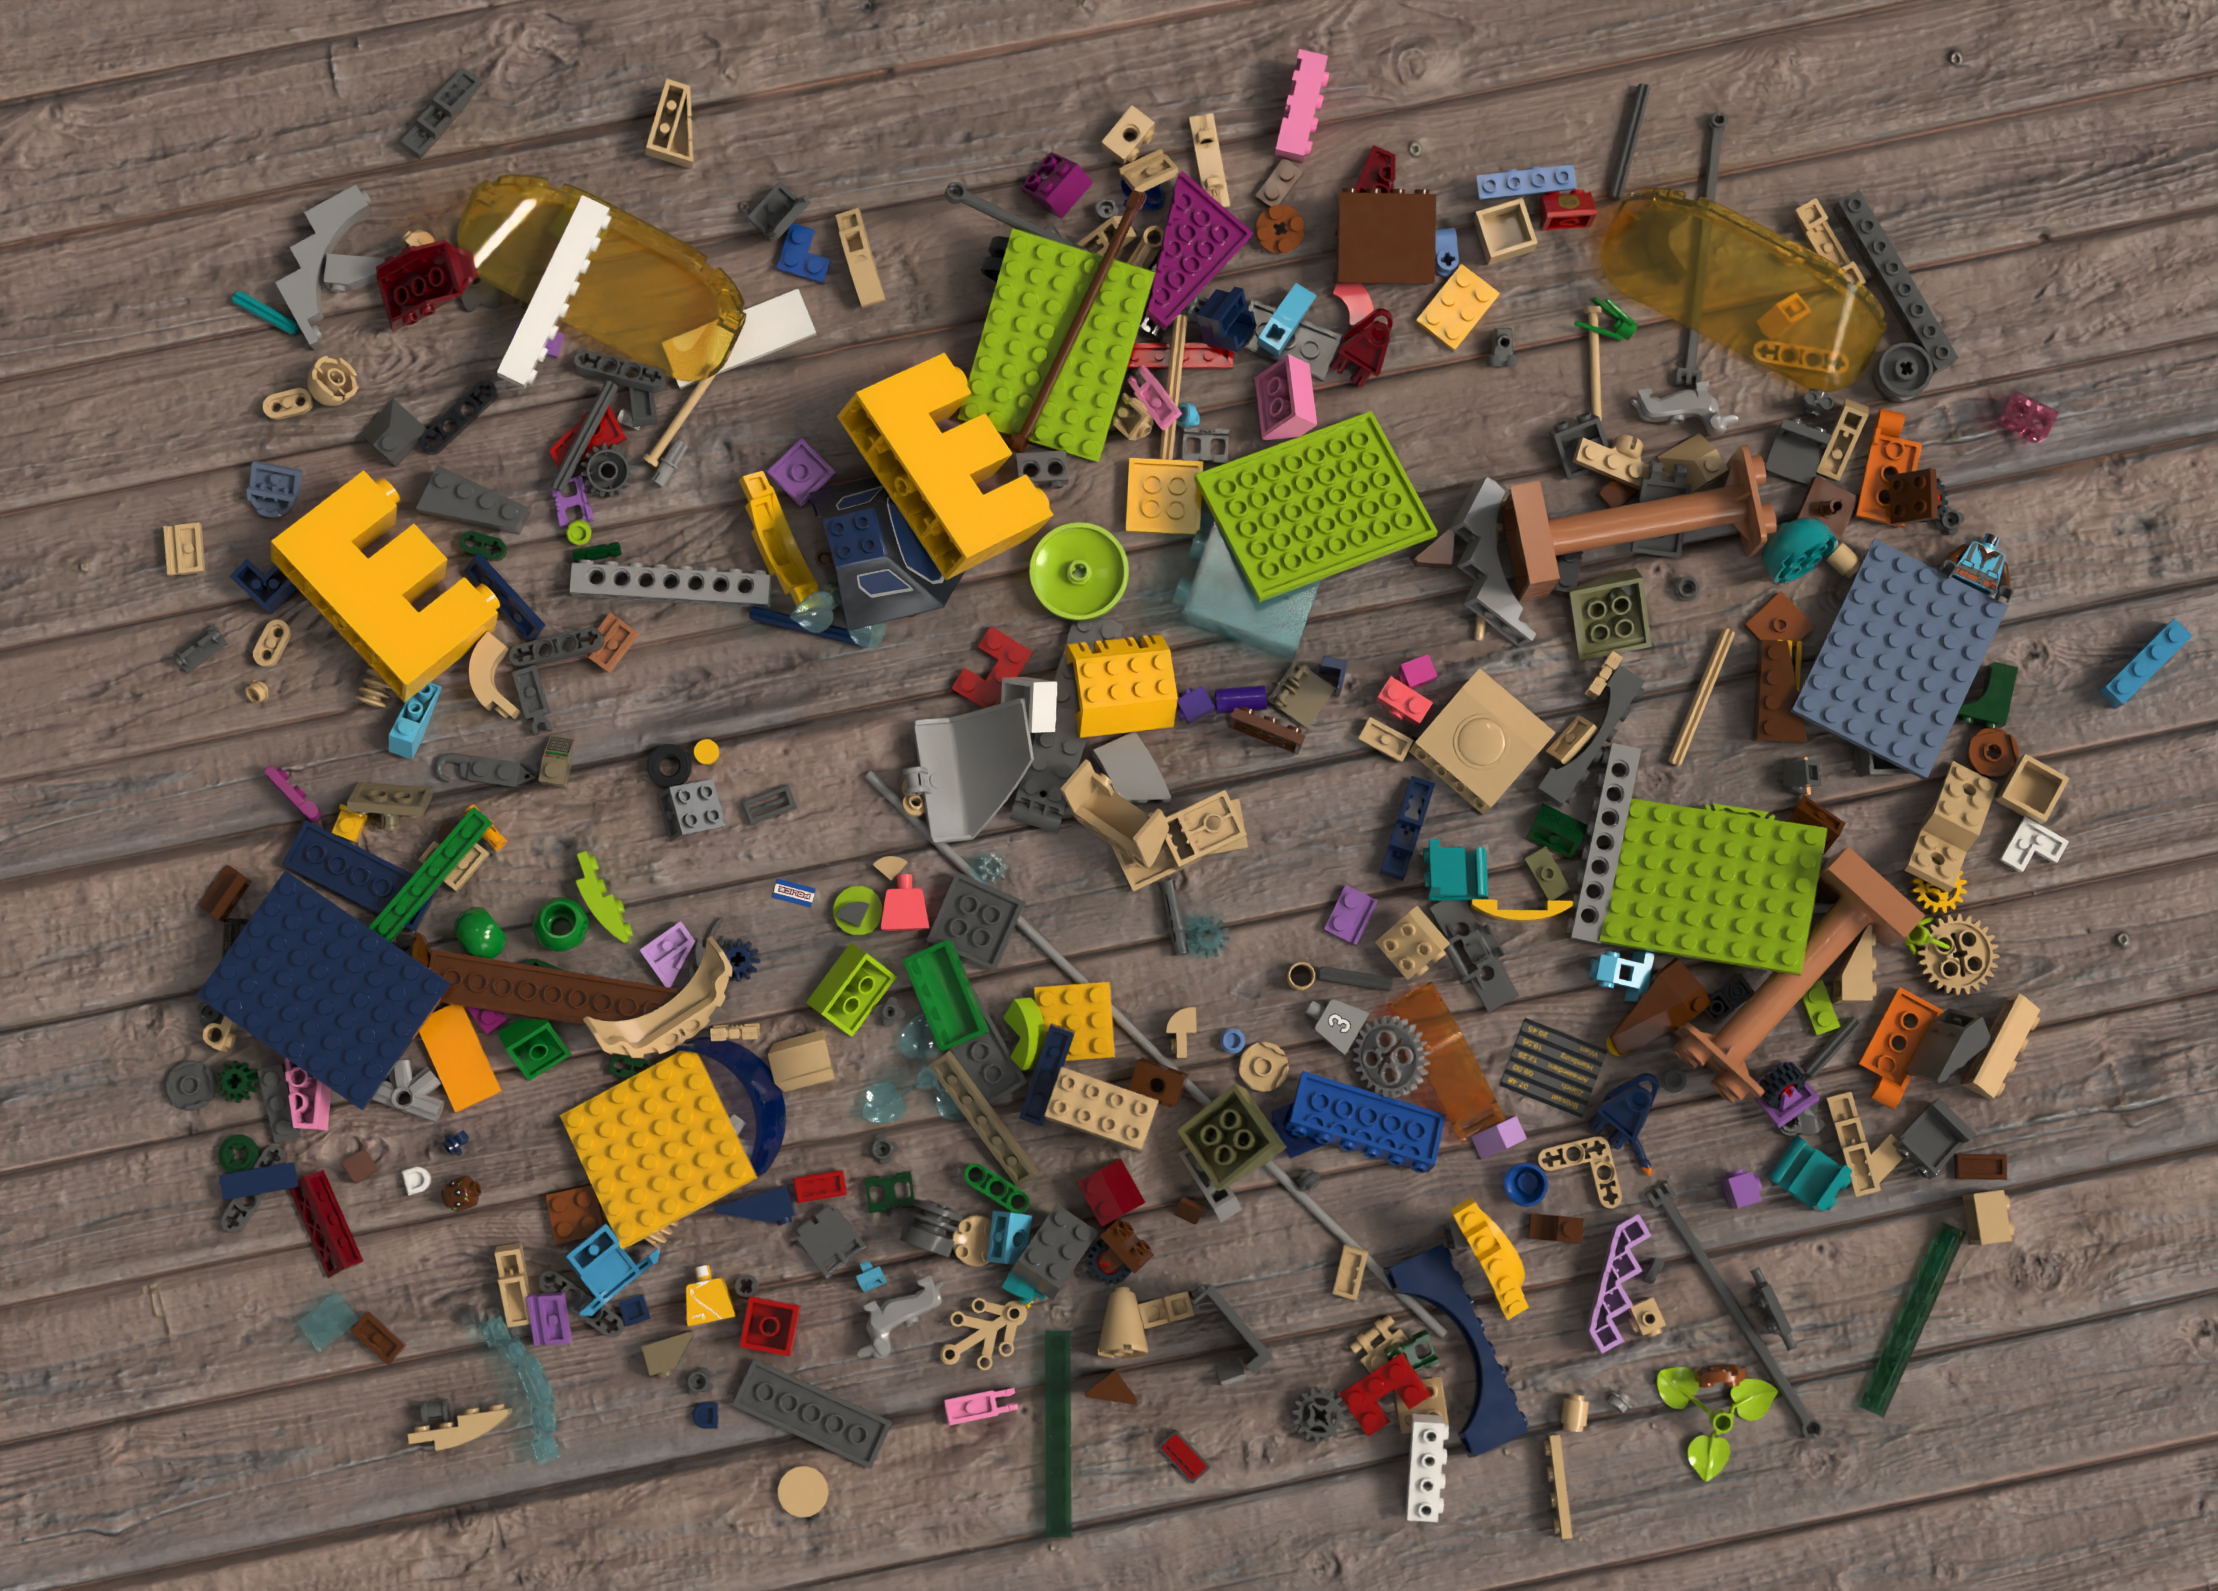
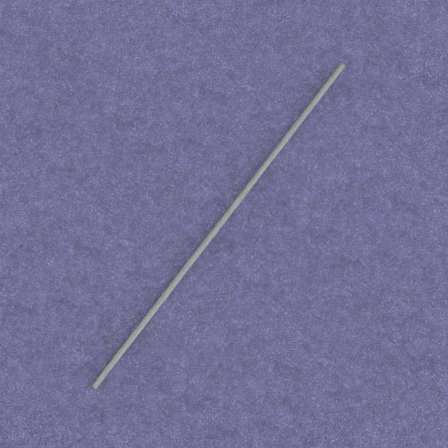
M871 770L865 778L930 840L928 825L919 816L911 817L907 815L902 807L903 800ZM947 843L934 844L963 874L989 885ZM1020 915L1016 925L1076 984L1090 983ZM1112 1005L1113 1020L1157 1063L1179 1070ZM1187 1079L1184 1089L1203 1108L1208 1106L1212 1101ZM1272 1160L1263 1165L1343 1244L1363 1249L1304 1191L1302 1192L1299 1186ZM1368 1254L1366 1266L1392 1291L1383 1271L1384 1269ZM1395 1294L1438 1337L1442 1338L1448 1332L1412 1296Z

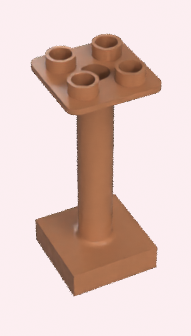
M1747 445L1739 446L1726 464L1729 469L1727 471L1728 478L1725 487L1549 520L1540 481L1510 486L1500 505L1519 602L1550 595L1560 579L1556 561L1557 555L1732 523L1740 532L1745 557H1753L1767 542L1768 534L1775 533L1777 529L1772 504L1761 505L1758 485L1766 483V470L1762 456H1751Z
M1849 846L1829 857L1821 866L1817 887L1830 897L1835 904L1809 932L1801 976L1773 971L1716 1035L1700 1032L1690 1023L1678 1026L1672 1031L1673 1036L1678 1040L1672 1048L1673 1052L1693 1069L1698 1065L1703 1066L1705 1064L1716 1074L1710 1085L1730 1103H1733L1736 1099L1747 1101L1759 1098L1764 1094L1765 1091L1749 1076L1745 1060L1867 925H1872V931L1876 933V940L1885 947L1906 938L1925 917L1918 908Z

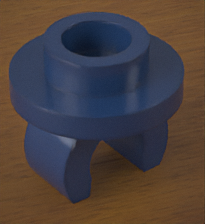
M464 1130L454 1137L446 1134L443 1146L450 1155L455 1153L457 1156H460L462 1154L460 1147L468 1142L469 1136Z

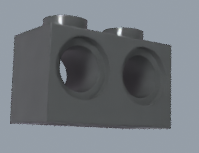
M1066 450L1017 453L1018 478L1024 476L1023 472L1026 468L1033 467L1037 470V474L1034 477H1029V479L1037 488L1039 486H1049V489H1060L1064 487L1063 485L1068 484ZM1051 466H1059L1062 472L1057 476L1051 475L1048 472Z

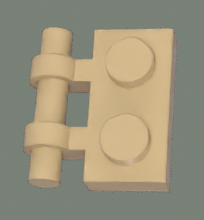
M1390 1315L1374 1322V1327L1365 1334L1361 1333L1355 1337L1357 1340L1349 1346L1355 1354L1362 1348L1367 1352L1360 1361L1369 1373L1388 1361L1383 1349L1395 1343L1400 1345L1399 1343H1404V1340L1408 1341V1338L1400 1328L1393 1334L1389 1332L1387 1328L1395 1323ZM1382 1334L1385 1340L1373 1348L1370 1342Z

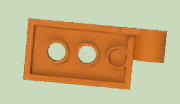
M1882 408L1877 413L1855 513L1857 518L1904 528L1905 524L1893 525L1890 523V503H1881L1878 495L1880 492H1887L1890 495L1889 480L1883 475L1884 469L1891 468L1896 474L1917 471L1922 443L1899 438L1904 425V413Z
M1898 987L1858 1062V1065L1880 1076L1871 1092L1870 1098L1892 1110L1900 1102L1912 1077L1906 1074L1905 1070L1930 1023L1944 1013V1010L1901 987ZM1906 1014H1911L1915 1017L1916 1024L1913 1028H1907L1904 1025L1903 1018ZM1900 1036L1904 1040L1903 1049L1896 1050L1893 1048L1891 1043L1893 1037Z

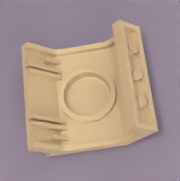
M1479 668L1416 740L1409 752L1480 813L1485 815L1556 732Z

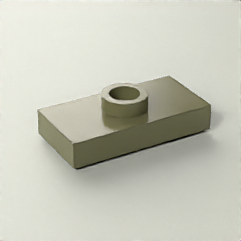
M1547 847L1524 859L1547 900H1554L1571 890Z

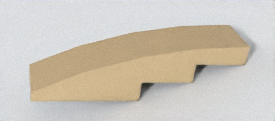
M1848 1091L1826 1097L1845 1164L1853 1170L1850 1177L1852 1178L1851 1183L1855 1196L1860 1197L1881 1191L1852 1092Z

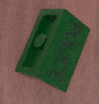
M1543 803L1528 832L1527 838L1572 859L1588 825Z

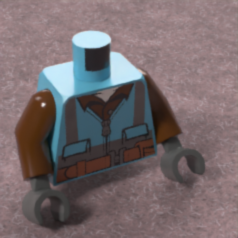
M1990 533L1985 534L1982 543L1972 541L1969 545L1962 544L1951 551L1938 569L1939 573L1942 570H1946L1948 572V579L1952 577L1990 597L1998 590L1995 600H1999L2000 596H2004L2007 599L2006 603H2009L2014 593L2010 587L2008 564L2004 561L2005 555L1995 550L2000 539Z

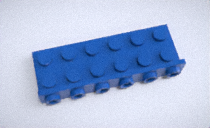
M1302 1071L1290 1119L1285 1129L1291 1131L1295 1136L1312 1137L1321 1144H1335L1345 1151L1355 1150L1363 1153L1368 1158H1381L1387 1160L1391 1165H1404L1411 1167L1417 1173L1430 1172L1435 1166L1446 1114Z

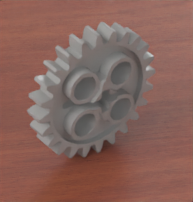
M1390 1015L1382 1018H1375L1373 1022L1366 1023L1367 1029L1359 1031L1362 1037L1355 1039L1356 1043L1360 1046L1353 1049L1355 1053L1359 1054V1057L1353 1059L1354 1062L1360 1063L1356 1072L1362 1071L1364 1073L1360 1080L1368 1079L1367 1088L1375 1087V1093L1383 1092L1384 1097L1392 1095L1393 1098L1401 1095L1410 1094V1091L1418 1089L1416 1084L1424 1082L1421 1076L1428 1074V1071L1423 1066L1430 1064L1428 1060L1424 1059L1425 1055L1430 1054V1051L1423 1050V1046L1427 1044V1041H1420L1419 1039L1423 1033H1415L1416 1025L1408 1026V1019L1400 1020L1399 1016L1390 1017ZM1387 1035L1390 1036L1391 1043L1388 1042ZM1405 1051L1408 1052L1409 1059L1406 1058ZM1374 1054L1377 1055L1378 1062L1375 1061ZM1392 1069L1396 1074V1078H1394L1392 1075Z

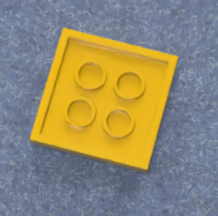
M1129 458L1126 532L1200 536L1202 493L1194 477L1195 474L1203 472V461Z
M1110 982L1034 987L1035 1003L1044 1020L1046 1037L1051 1023L1075 1031L1065 1061L1115 1057Z

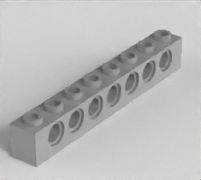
M579 560V563H572L570 593L573 597L770 608L772 578L770 575H766V571L752 570V573L748 574L742 573L740 569H727V572H717V568L703 567L702 571L692 570L690 566H678L677 569H668L667 565L653 564V568L643 567L641 563H628V566H618V562L604 561L603 565L594 564V561ZM597 573L603 574L601 583H591L593 575ZM620 575L628 576V581L623 586L616 585V579ZM650 576L653 578V582L649 587L641 586L640 583L644 577ZM669 578H676L678 580L676 587L672 589L666 588L665 583ZM699 579L702 581L700 589H690V583L693 580ZM719 581L727 582V588L722 592H717L714 589L715 584ZM748 582L752 584V589L748 593H741L739 591L742 583Z
M1611 743L1608 749L1604 748L1601 763H1605L1604 772H1599L1596 787H1600L1599 796H1594L1591 811L1595 812L1594 820L1589 821L1586 835L1590 836L1588 845L1583 847L1581 859L1585 860L1583 870L1579 869L1576 884H1580L1578 894L1574 893L1572 898L1573 906L1571 908L1575 909L1573 918L1568 919L1566 932L1570 933L1569 940L1596 946L1601 944L1599 940L1602 924L1609 908L1642 749ZM1612 766H1621L1624 771L1623 777L1614 776ZM1613 789L1617 791L1619 795L1618 801H1610L1606 795L1607 790ZM1602 814H1610L1614 819L1613 825H1605L1601 819ZM1602 837L1608 841L1609 847L1607 850H1601L1597 847L1596 841L1598 838ZM1593 862H1600L1603 865L1604 871L1602 874H1595L1592 871L1591 865ZM1588 886L1597 888L1599 894L1596 899H1592L1586 894ZM1583 910H1588L1593 914L1592 923H1586L1582 920L1581 913Z

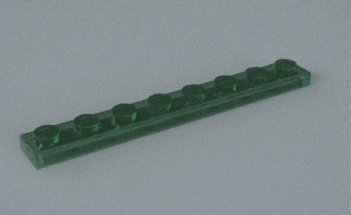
M1943 1222L1940 1223L1859 1404L1860 1408L1884 1418L1964 1239L1965 1231Z
M1071 1330L1045 1331L1046 1537H1071Z

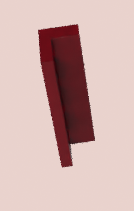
M324 1170L298 1179V1187L290 1188L289 1191L327 1278L364 1262ZM299 1186H302L303 1191L305 1193L304 1198L300 1193V1190L298 1188ZM310 1210L313 1211L315 1221L310 1216ZM320 1233L324 1236L325 1244L321 1241ZM330 1256L333 1257L337 1266L335 1269L331 1264Z

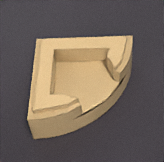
M887 856L877 860L873 866L892 882L908 862L900 857Z

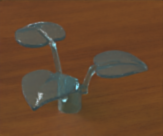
M835 582L825 584L822 591L815 592L804 599L792 612L790 618L810 632L819 633L827 629L833 621L832 609L835 608V605L842 606L839 585ZM887 622L851 630L849 635L859 646L875 648L882 642Z
M919 1014L905 1027L900 1045L902 1052L907 1058L919 1057L922 1070L916 1074L915 1084L899 1093L897 1088L889 1082H879L873 1085L865 1096L862 1110L863 1118L868 1121L884 1124L901 1118L906 1111V1103L900 1097L917 1087L922 1090L934 1087L941 1093L937 1096L935 1104L938 1113L948 1120L966 1118L943 1087L942 1089L939 1086L936 1073L931 1069H927L923 1057L932 1058L939 1053V1048L925 1014Z

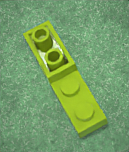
M587 851L578 853L577 856L585 878L577 880L576 883L584 901L597 920L612 935L627 945L631 944L630 937L634 935L630 923L624 922L622 913H625V909L621 899H616L613 894L604 896V893L608 891L603 878L598 879L596 870L599 869V865L595 855L590 856V853Z

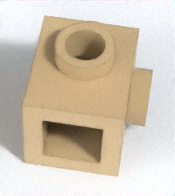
M1653 1297L1637 1302L1628 1309L1631 1315L1628 1321L1634 1333L1638 1332L1639 1335H1647L1650 1338L1662 1332L1660 1328L1666 1326Z

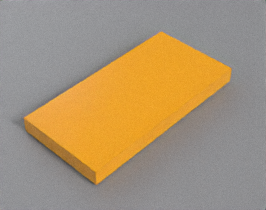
M451 1004L432 1013L419 1033L455 1113L503 1092L465 1007Z

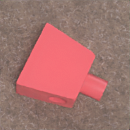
M911 874L897 875V889H887L881 922L882 931L930 930L923 890L921 888L912 889Z

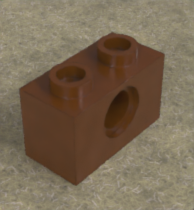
M1141 1058L1137 1061L1129 1090L1146 1097L1155 1098L1159 1101L1158 1104L1162 1106H1176L1180 1103L1189 1074ZM1153 1078H1159L1163 1081V1090L1154 1088L1152 1084Z

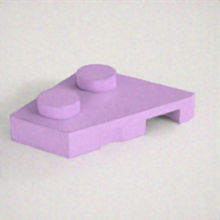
M679 921L642 947L640 952L665 987L670 988L695 940L682 921Z

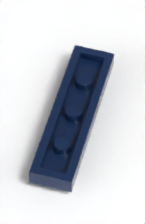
M481 554L474 556L463 572L476 586L480 584L486 585L499 600L500 607L498 610L527 642L534 641L546 624Z
M1051 1023L1019 1119L1043 1127L1046 1119L1045 1113L1061 1067L1064 1066L1075 1031Z

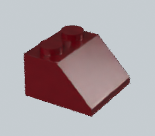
M1122 1159L1077 1182L1101 1227L1146 1203Z

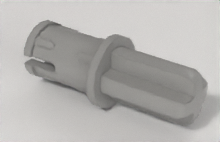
M675 440L665 458L662 457L660 459L662 462L650 480L664 488L673 471L678 469L677 464L688 446L680 440Z

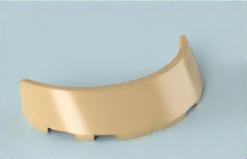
M710 936L707 938L704 956L696 973L684 989L668 1003L651 1013L630 1020L602 1021L586 1016L583 1018V1021L603 1051L609 1054L616 1053L630 1055L632 1058H642L644 1054L656 1051L659 1054L667 1052L683 1044L686 1039L695 1036L710 1022V1015L717 1006L721 1007L725 1000L724 992L729 976L732 977V966L723 950L713 937Z

